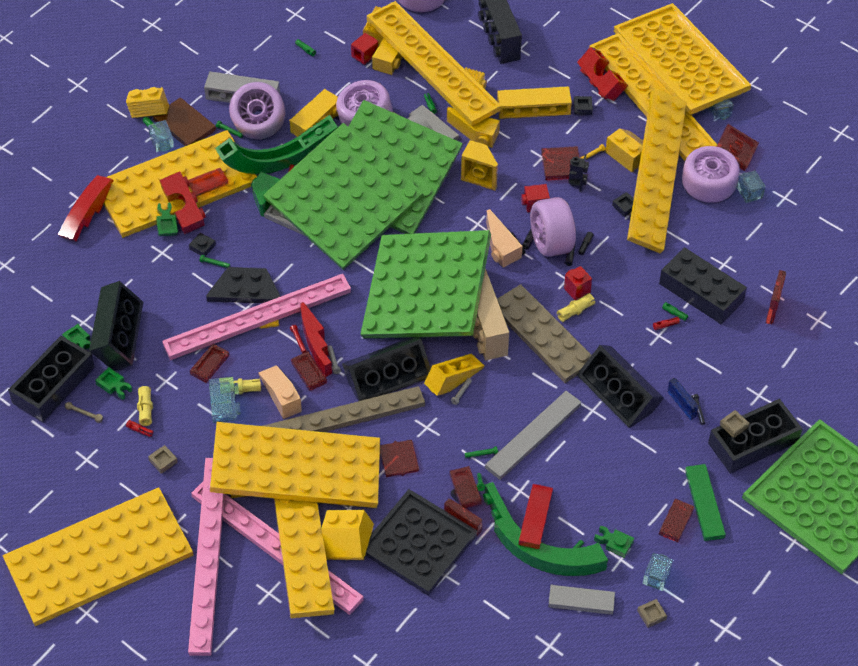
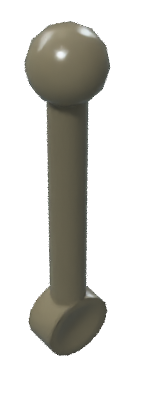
M71 402L65 403L67 410L72 409L94 418L97 423L103 421L101 414L95 415L73 406Z

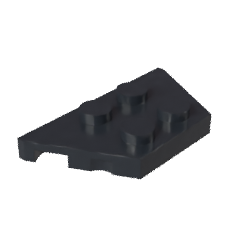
M228 267L206 295L207 302L265 303L281 297L266 268Z

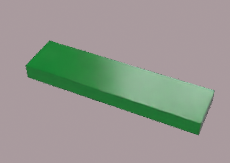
M706 464L685 467L687 481L704 541L725 538L726 534Z

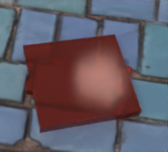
M412 440L394 441L390 444L380 445V454L386 477L404 476L407 473L419 471Z

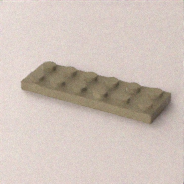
M521 284L497 299L506 324L564 383L577 376V373L591 357V354Z

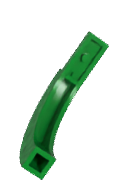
M329 115L300 136L274 148L262 150L248 149L239 146L229 138L215 149L222 161L234 170L248 174L272 173L287 169L290 165L298 164L335 131L338 126Z
M494 483L485 484L483 499L486 505H490L492 509L491 513L495 521L494 532L501 543L515 557L538 570L562 576H585L606 571L608 559L599 543L581 548H559L544 543L540 544L539 549L518 545L521 529L509 514Z

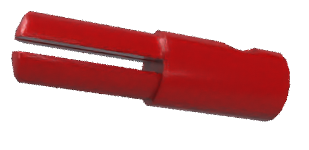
M675 317L653 323L654 330H659L679 324L680 319Z
M128 420L126 423L127 428L152 437V430L131 420Z

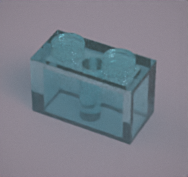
M233 377L209 379L213 423L237 421V415L241 414L240 402L236 403L235 395H239L238 383H234Z

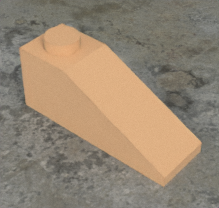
M490 209L487 210V230L492 234L490 240L491 255L495 262L505 267L522 258V245Z
M277 365L259 372L262 382L283 419L302 412L300 396L291 381Z

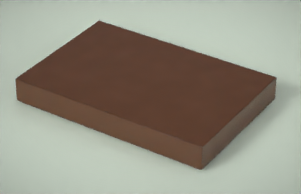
M181 97L169 104L167 114L153 116V120L184 146L203 140L216 131V126Z

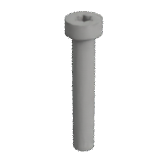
M328 346L333 373L338 374L341 372V369L337 364L332 346Z
M470 378L466 380L456 396L452 397L451 402L454 405L459 403L460 397L472 382Z

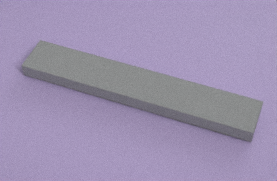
M565 391L485 464V469L501 480L581 406V401L568 391Z

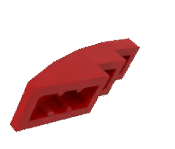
M97 175L91 181L67 215L58 233L60 237L77 242L83 226H89L94 212L100 213L114 181L113 179Z
M302 302L300 303L304 335L316 364L324 376L327 377L332 374V362L328 358V345L324 341V327L306 304Z
M536 484L532 485L518 545L535 549L540 548L553 488Z

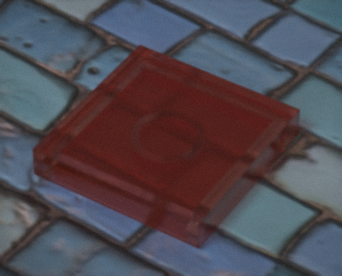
M728 124L716 147L729 151L736 158L739 168L745 171L759 142Z
M578 146L541 148L545 180L569 179L570 160L573 157H579Z
M779 270L766 319L768 324H774L786 271Z

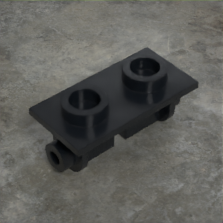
M587 154L584 155V159L573 157L570 160L568 182L571 186H580L579 192H581L582 186L587 183L588 174H585L588 173L589 162H586Z

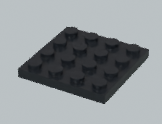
M408 489L371 533L365 556L429 596L477 536V530Z

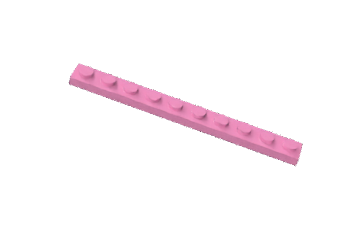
M340 274L163 340V346L169 359L173 360L300 312V303L302 302L308 308L351 293V287L344 274Z
M213 458L205 459L188 649L189 656H211L225 496L222 493L210 492Z
M203 482L191 493L192 498L202 504ZM225 494L223 521L283 565L279 533ZM328 570L333 603L350 615L364 601V597Z

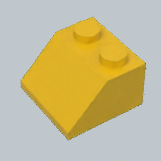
M619 128L607 137L605 152L630 172H633L640 164L643 140L631 131Z
M470 140L461 158V180L495 191L497 188L498 163L487 145Z
M327 510L321 528L326 560H364L374 526L365 510Z

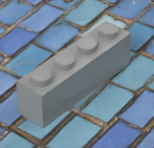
M209 72L204 89L206 99L230 103L234 93L247 83L263 82L269 84L279 94L280 84L279 81Z

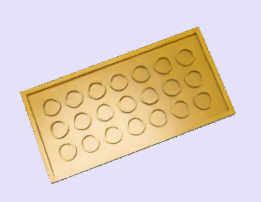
M673 3L614 26L615 34L620 33L670 94L687 101L685 110L690 115L751 90V84Z
M228 130L107 176V178H111L114 181L103 205L122 238L157 225L156 216H161L157 212L158 203L161 204L163 210L168 209L167 204L169 203L159 180L179 171L183 177L186 176L190 183L188 188L190 192L195 193L198 199L196 203L198 208L251 187L253 179L257 178L256 174L243 173L230 168L222 161L215 149L227 139L231 138L233 140ZM182 200L170 202L172 205L170 215H175L176 211L181 210L185 206V202Z
M217 422L210 492L377 508L380 438Z
M158 487L2 556L33 624L37 626L194 555Z

